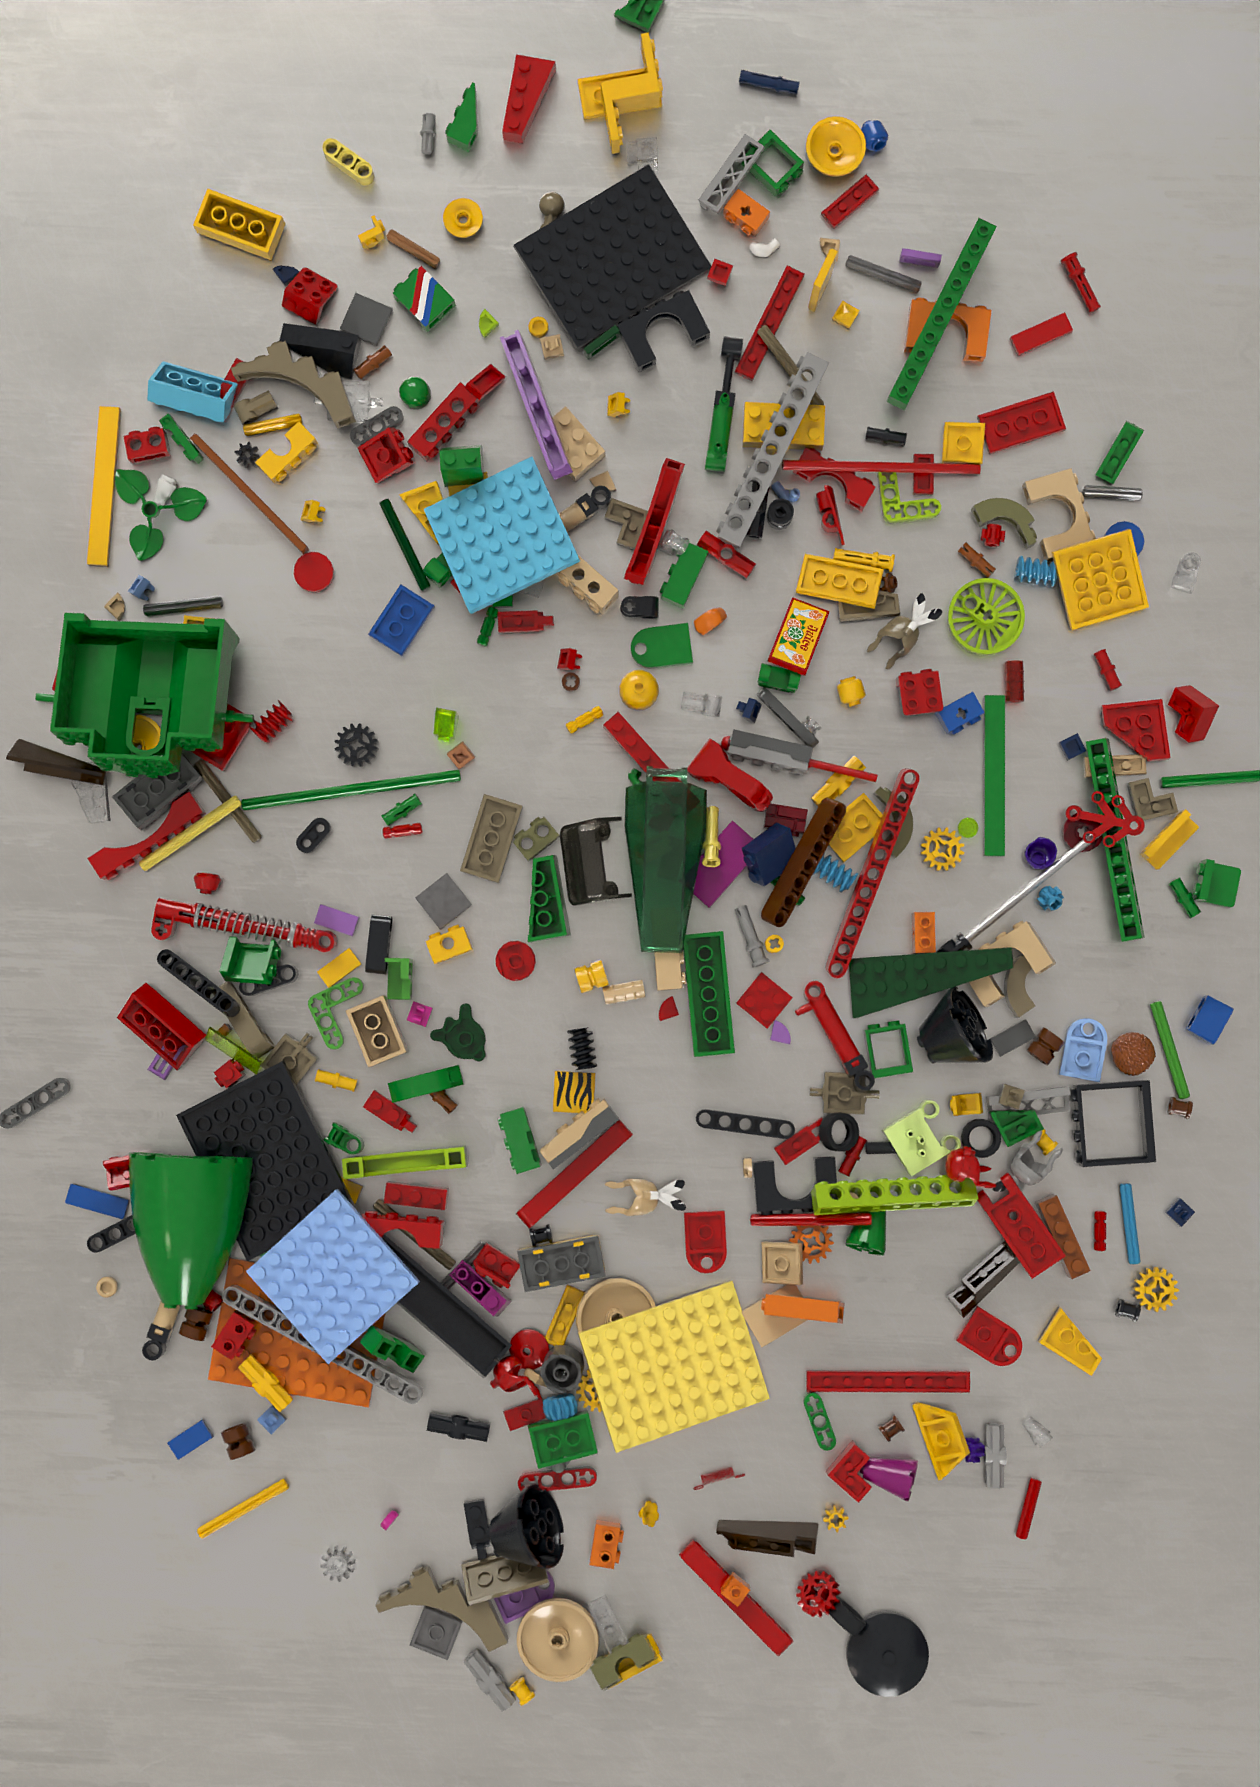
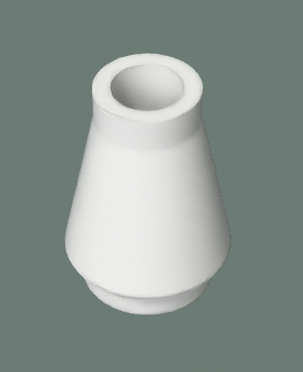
M162 474L161 478H158L153 501L165 505L177 487V480Z

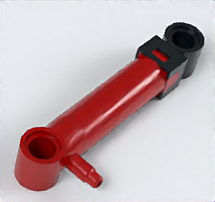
M818 981L809 982L804 990V998L808 1003L795 1010L796 1015L799 1016L813 1010L841 1060L842 1067L849 1078L854 1076V1088L862 1093L868 1092L875 1083L874 1075L866 1070L869 1066L863 1055H860L826 994L823 984ZM817 988L820 995L812 997L809 994V989ZM859 1077H867L869 1085L866 1087L861 1086L858 1081Z

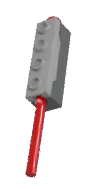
M733 729L732 737L725 736L721 740V747L728 751V754L732 756L731 759L743 762L744 759L752 760L751 764L763 766V763L771 765L772 769L780 771L783 768L791 769V773L802 775L803 772L808 773V769L813 767L876 782L878 777L877 774L811 759L813 747L735 729Z

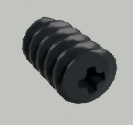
M587 1028L568 1030L567 1033L573 1035L568 1041L574 1043L569 1049L575 1051L570 1057L577 1059L571 1063L572 1066L578 1067L576 1070L597 1067V1063L591 1062L596 1059V1055L590 1054L595 1050V1047L589 1046V1044L594 1042V1039L588 1038V1036L593 1034V1031H589Z

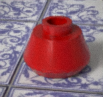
M196 873L193 877L196 889H200L201 894L212 895V891H216L221 882L220 876L216 874Z

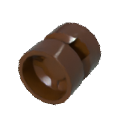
M1043 1027L1037 1035L1038 1040L1033 1041L1026 1051L1048 1066L1054 1058L1053 1053L1059 1052L1065 1042Z
M198 1306L197 1309H186L184 1315L186 1321L182 1322L179 1334L192 1340L204 1341L208 1331L206 1325L210 1324L213 1312L211 1313L209 1310Z
M246 1423L230 1427L221 1432L224 1443L228 1444L226 1450L230 1460L243 1457L255 1451L252 1439H248L250 1433Z

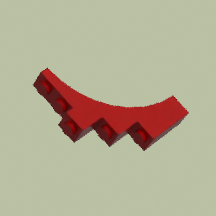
M666 458L663 463L641 534L624 579L629 580L633 584L643 585L653 566L659 543L675 501L685 467L684 463Z

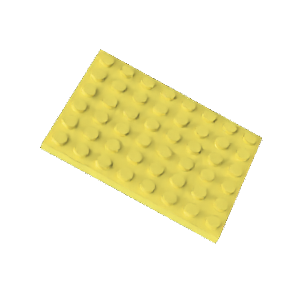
M728 1281L578 1333L616 1453L770 1399L745 1319L741 1313L742 1309L733 1281Z

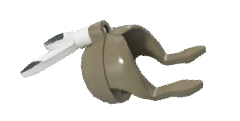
M920 593L915 598L912 620L905 616H897L878 632L875 641L868 646L867 652L875 650L883 636L902 639L904 648L887 661L886 669H890L898 658L906 656L915 646L919 636L918 626L938 619L943 613L941 609H932L923 613L926 601L923 593Z

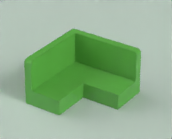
M385 958V962L388 963L387 998L412 1000L413 959Z

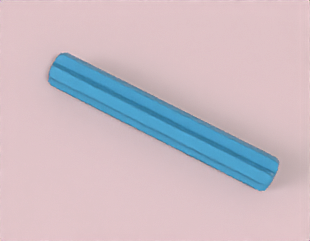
M1124 1183L1120 1184L1128 1261L1130 1264H1139L1141 1260L1132 1185Z

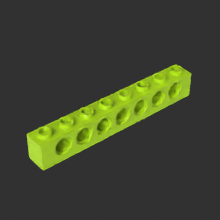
M940 1175L936 1178L921 1176L916 1179L901 1177L889 1181L886 1178L871 1182L863 1179L853 1183H848V1181H839L834 1184L819 1182L814 1185L811 1191L814 1215L974 1206L978 1200L976 1186L970 1178H965L963 1182H957L950 1179L947 1175ZM950 1187L955 1188L958 1193L952 1192ZM930 1188L935 1189L938 1194L932 1193ZM910 1190L917 1191L918 1195H913ZM890 1191L897 1192L898 1196H893ZM870 1192L877 1193L878 1197H873ZM850 1193L857 1194L859 1198H853ZM830 1194L837 1195L839 1199L835 1200L831 1198Z

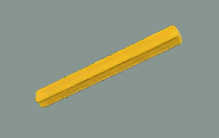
M285 1479L278 1481L197 1529L199 1537L201 1539L205 1538L289 1488Z

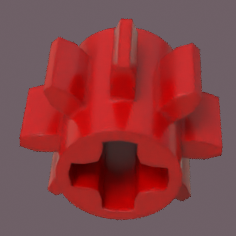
M987 524L986 529L982 528L981 540H985V546L999 547L1000 542H1004L1006 531H1001V525Z

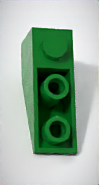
M473 82L470 88L467 87L462 97L464 100L461 106L458 105L454 112L455 118L452 123L448 124L445 131L448 143L467 152H470L478 135L476 87Z

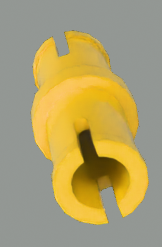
M318 1069L315 1077V1082L332 1085V1088L335 1089L339 1087L352 1092L355 1091L358 1080L341 1076L338 1072L334 1074Z

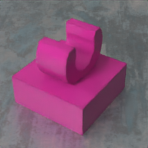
M413 1001L407 1021L426 1027L433 1008Z

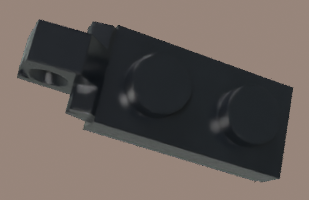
M481 1499L464 1502L470 1545L472 1549H477L478 1560L486 1559V1547H490L491 1540L486 1535V1528L489 1525L485 1501Z

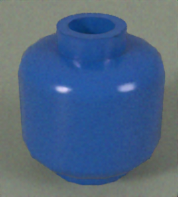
M878 120L866 121L861 128L866 141V149L870 151L883 149L887 144L889 136L882 122Z

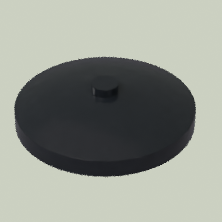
M885 1611L864 1618L866 1626L856 1637L850 1634L847 1642L846 1659L853 1678L866 1691L878 1696L893 1697L910 1691L923 1678L929 1662V1649L923 1632L914 1621L900 1613Z

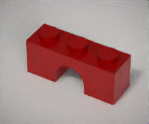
M388 1181L385 1188L384 1203L446 1210L449 1188L415 1186L408 1183Z

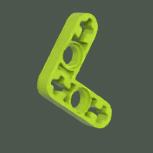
M878 472L882 514L886 522L898 523L922 520L939 515L941 504L937 499L930 498L900 502L897 473L892 472L889 477V483L894 482V484H886V476L882 475L884 472ZM888 488L893 489L895 492V497L892 499L884 496V491ZM930 503L933 504V507H937L934 513H931V510H924V515H921L920 504H923L922 508H928ZM908 506H915L918 512L915 516L908 515L906 511ZM900 507H903L904 517H901V513L895 514L894 518H891V515H887L891 508L894 512H898L901 510Z

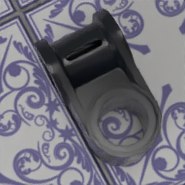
M625 597L621 602L620 611L625 617L658 618L659 597ZM629 602L633 606L632 611H628V608L624 607Z

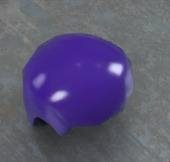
M1038 837L1035 841L1028 844L1025 851V859L1027 864L1034 869L1043 870L1054 863L1058 850L1055 843L1049 838Z

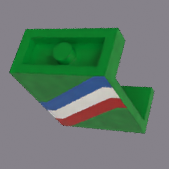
M420 266L409 273L407 280L395 286L393 296L396 301L399 300L418 319L422 328L429 332L456 306L453 297Z

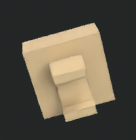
M560 334L540 338L544 360L564 356Z

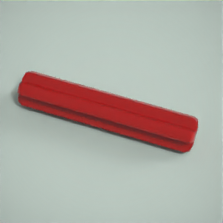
M1035 1478L1030 1479L1016 1536L1024 1540L1028 1538L1042 1484L1040 1480Z

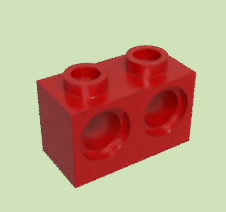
M151 427L145 432L131 431L128 433L129 435L123 436L127 458L132 464L171 456L167 433L163 428ZM161 438V443L158 446L152 445L154 439ZM136 442H141V447L138 450H133V445Z

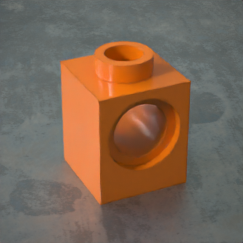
M732 1572L720 1588L721 1594L738 1607L749 1593L750 1585Z

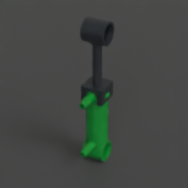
M723 337L721 356L726 357L722 391L716 390L705 470L725 472L736 393L730 392L734 359H741L743 339Z

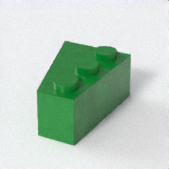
M521 1107L501 1113L498 1123L501 1131H505L506 1138H504V1143L512 1156L509 1158L512 1169H515L516 1174L541 1167L542 1163L525 1108Z

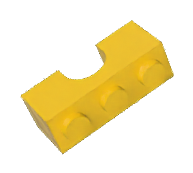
M297 422L285 434V437L291 443L289 453L284 456H278L269 449L255 462L274 484L277 481L281 482L292 467L296 468L302 462L301 459L306 454H311L317 447L318 442L316 438L300 422Z

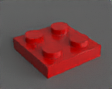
M761 972L736 1004L768 1029L793 997Z

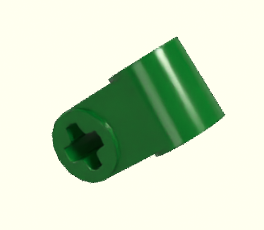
M333 1122V1128L328 1137L324 1138V1141L351 1155L362 1152L364 1149L363 1139L345 1127ZM353 1139L359 1145L356 1151L351 1150L349 1147V1143Z

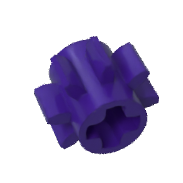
M965 1438L970 1451L965 1457L966 1463L980 1462V1457L985 1456V1445L979 1442L980 1438Z

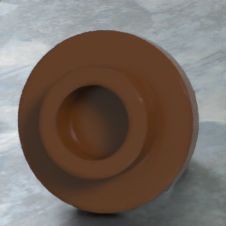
M887 573L885 577L882 576L881 581H884V586L879 590L894 593L895 588L898 586L897 578L892 573Z

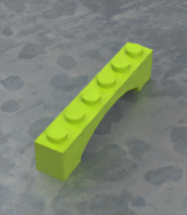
M466 1146L342 1158L343 1179L466 1168L468 1166Z

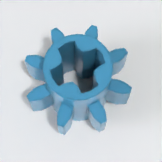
M1046 886L1039 892L1037 900L1044 910L1049 908L1052 911L1062 905L1064 897L1062 891L1057 886L1054 888Z

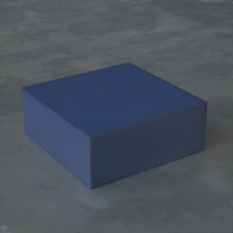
M1078 733L1059 742L1067 761L1086 752Z

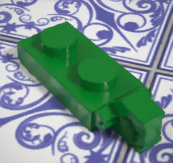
M169 413L159 420L164 430L173 433L171 437L178 446L181 444L184 447L183 453L190 461L194 460L199 464L204 460L202 454Z

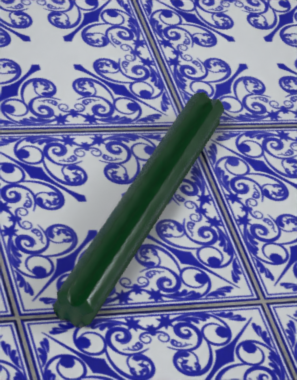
M382 500L379 504L420 590L424 591L430 588L428 579L424 575L423 569L390 500Z

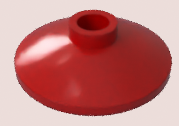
M524 1329L516 1333L510 1341L512 1345L509 1349L510 1356L513 1355L519 1358L523 1364V1369L530 1368L534 1370L542 1366L544 1358L549 1352V1344L540 1332L533 1329ZM525 1348L530 1349L531 1353H530V1354H526V1353L524 1352V1349H525Z

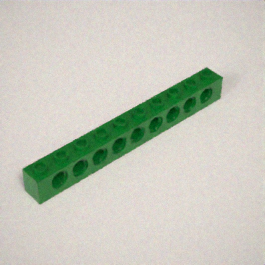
M978 218L887 399L888 403L905 411L997 226Z
M1102 738L1087 741L1086 746L1094 791L1102 792L1105 796V801L1115 816L1123 819L1119 808L1114 807L1111 802L1114 796L1119 795L1109 739ZM1101 794L1095 795L1096 801H1100L1102 798ZM1119 797L1115 799L1116 805L1121 804ZM1097 804L1098 813L1104 815L1101 808ZM1112 827L1102 834L1103 839L1107 835H1114L1123 827ZM1127 836L1117 841L1115 846H1105L1122 942L1145 938ZM1111 837L1107 838L1106 844L1112 845L1113 839Z

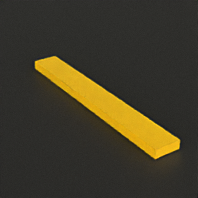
M99 406L87 565L108 567L121 412L119 407Z

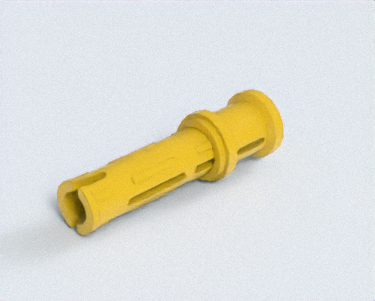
M835 548L833 559L887 569L889 572H892L895 555H882L879 552L869 554Z

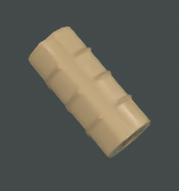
M642 980L603 987L605 1004L626 1002L645 997Z

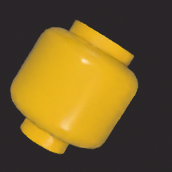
M855 676L842 679L840 684L837 685L841 703H848L849 707L861 704L860 700L866 696L862 680L856 679Z

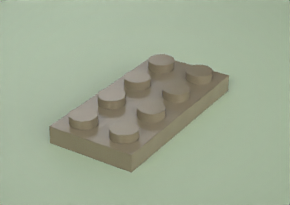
M483 795L460 869L461 872L499 883L523 808L522 805L490 795Z
M495 1555L486 1557V1559L461 1564L469 1605L549 1583L546 1569L503 1557L498 1558Z

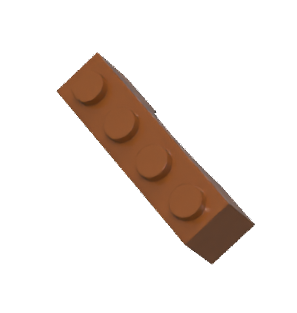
M1051 1194L1035 1201L1043 1222L1066 1255L1060 1261L1067 1276L1074 1279L1090 1272L1091 1270L1058 1196Z

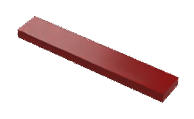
M788 265L786 266L735 369L736 374L753 381L769 349L759 336L758 330L762 326L767 325L775 336L805 273Z

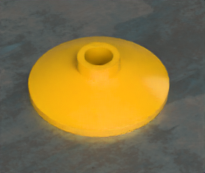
M467 198L453 200L446 206L443 213L445 228L450 234L459 238H467L478 232L483 222V215L479 205ZM466 218L467 221L465 223H461L460 219Z

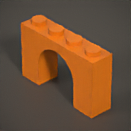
M925 298L912 299L909 308L904 352L911 353L936 301L930 302ZM958 303L951 319L960 323L965 331L966 340L963 360L983 362L986 357L992 310L987 309L985 306L967 307L964 303Z

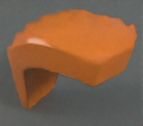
M720 607L705 612L694 620L696 631L701 635H705L721 624L727 618V614Z

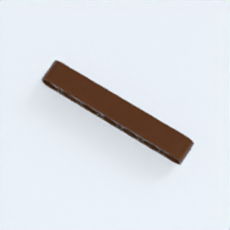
M829 797L821 801L762 909L761 918L763 921L778 928L786 924L845 816L846 806L844 803Z

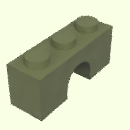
M637 1633L628 1639L629 1643L623 1647L620 1644L611 1649V1654L607 1657L602 1655L593 1661L594 1665L590 1669L602 1690L606 1691L623 1680L619 1673V1664L623 1659L631 1658L637 1668L641 1669L658 1658L646 1635H639Z

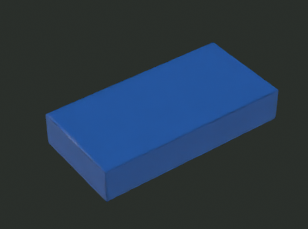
M202 1419L167 1442V1444L179 1460L214 1436Z

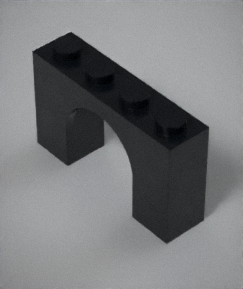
M683 290L673 295V298L667 301L665 299L660 300L655 304V307L650 309L644 308L632 318L625 317L617 325L620 330V337L638 373L656 364V357L646 339V331L658 319L669 318L678 322L683 328L691 346L710 338V331L689 290L685 292Z
M813 1157L814 1185L819 1182L837 1183L835 1157ZM773 1160L753 1162L757 1212H761V1215H772L773 1211L781 1210V1214L793 1213V1209H801V1212H814L811 1192L807 1196L796 1200L788 1199L779 1193L775 1182ZM830 1194L831 1198L838 1200L837 1195Z

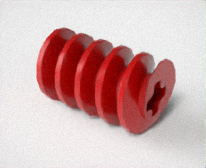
M279 699V707L274 704L272 705L274 712L266 710L268 717L260 716L262 723L254 721L256 728L249 726L256 736L266 743H270L268 736L276 737L274 730L282 732L280 725L288 726L286 719L294 721L292 713Z

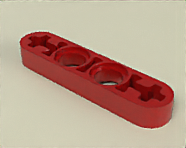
M589 1466L566 1468L561 1473L554 1472L553 1470L528 1472L519 1477L518 1488L522 1491L526 1486L522 1485L521 1482H524L525 1478H528L529 1481H535V1476H539L538 1485L542 1490L553 1491L589 1487L595 1484L597 1472ZM586 1471H589L590 1475H594L589 1482L586 1481V1478H580V1483H576L577 1476L575 1472H579V1476H584ZM565 1473H570L573 1476L574 1480L571 1484H565L562 1481V1476ZM545 1475L551 1476L553 1478L552 1485L544 1486L541 1482L542 1477Z

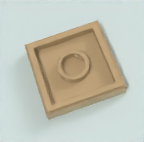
M762 1242L763 1283L803 1284L802 1243Z

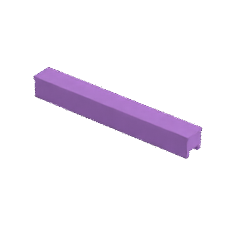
M516 330L515 334L509 337H500L549 472L554 480L572 473L571 465L519 330Z

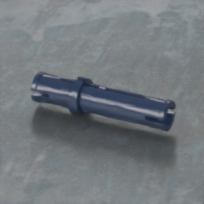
M741 69L739 83L773 89L778 93L782 91L795 95L798 93L800 84L799 81L787 80L783 76L773 77Z

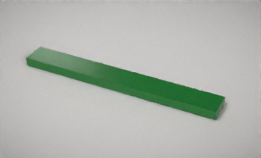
M985 695L984 856H1005V695Z

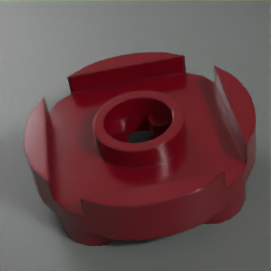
M1067 819L1062 828V839L1072 849L1083 840V837L1079 836L1078 828L1082 829L1085 827L1087 832L1096 829L1101 824L1084 819L1079 821ZM1103 835L1099 836L1081 852H1089L1098 847L1103 839Z

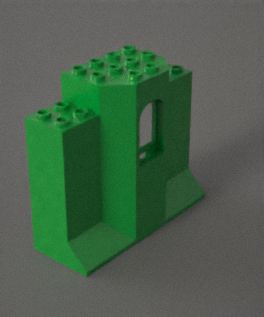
M64 613L50 731L65 745L83 743V745L89 746L87 757L104 771H116L124 773L129 777H138V774L146 775L149 778H158V775L166 776L179 772L182 748L187 751L203 748L204 751L214 752L216 749H222L232 655L239 644L240 638L225 619L205 618L204 624L90 620L84 613ZM137 709L163 711L159 743L152 749L142 750L133 745Z

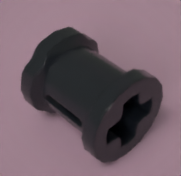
M550 1225L533 1230V1228L529 1229L533 1247L543 1242L549 1241V1243H553Z
M1119 1299L1115 1316L1127 1317L1137 1322L1141 1312V1305H1133L1124 1302L1123 1299Z

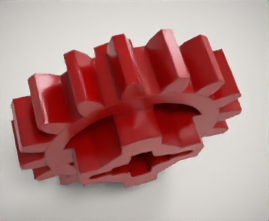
M815 1571L814 1576L808 1573L807 1580L802 1578L803 1586L797 1587L801 1590V1593L796 1594V1597L800 1599L798 1605L802 1607V1611L812 1617L817 1615L819 1618H822L823 1612L829 1615L830 1608L836 1609L833 1604L834 1602H840L836 1595H840L841 1591L836 1589L840 1585L833 1576L825 1571L822 1573Z

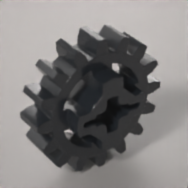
M351 723L350 729L343 727L344 733H337L340 740H335L334 742L339 747L334 749L336 752H341L338 758H345L344 764H348L350 761L352 767H355L356 763L363 767L364 761L370 764L369 757H376L373 751H378L379 749L374 746V744L378 743V739L372 738L375 735L374 732L368 733L370 729L368 726L362 729V724L359 723L357 728H355ZM354 733L351 738L346 739L348 735ZM363 734L368 737L370 743L363 741ZM358 741L363 746L357 747L355 750L350 744H356ZM343 747L349 748L350 757L346 755ZM367 751L363 757L359 758L361 753Z

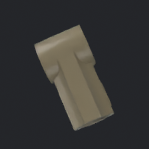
M269 390L252 399H243L234 405L242 425L253 423L260 415L277 407Z

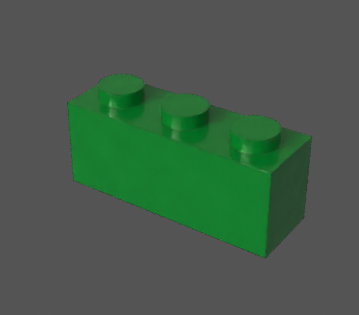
M687 541L685 546L681 545L676 554L679 559L676 565L672 563L668 572L670 578L668 582H663L659 591L662 593L661 600L681 609L684 608L708 556L707 550Z

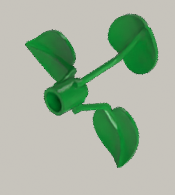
M116 470L115 485L120 498L129 504H134L141 498L143 503L141 510L147 517L149 524L148 527L142 524L137 525L131 530L129 535L130 545L140 561L154 556L163 545L164 537L162 531L152 528V518L157 517L160 514V510L174 508V513L179 519L191 521L199 516L207 502V498L200 491L181 487L171 494L172 505L159 506L155 502L146 501L143 496L149 489V481L145 474L137 470Z

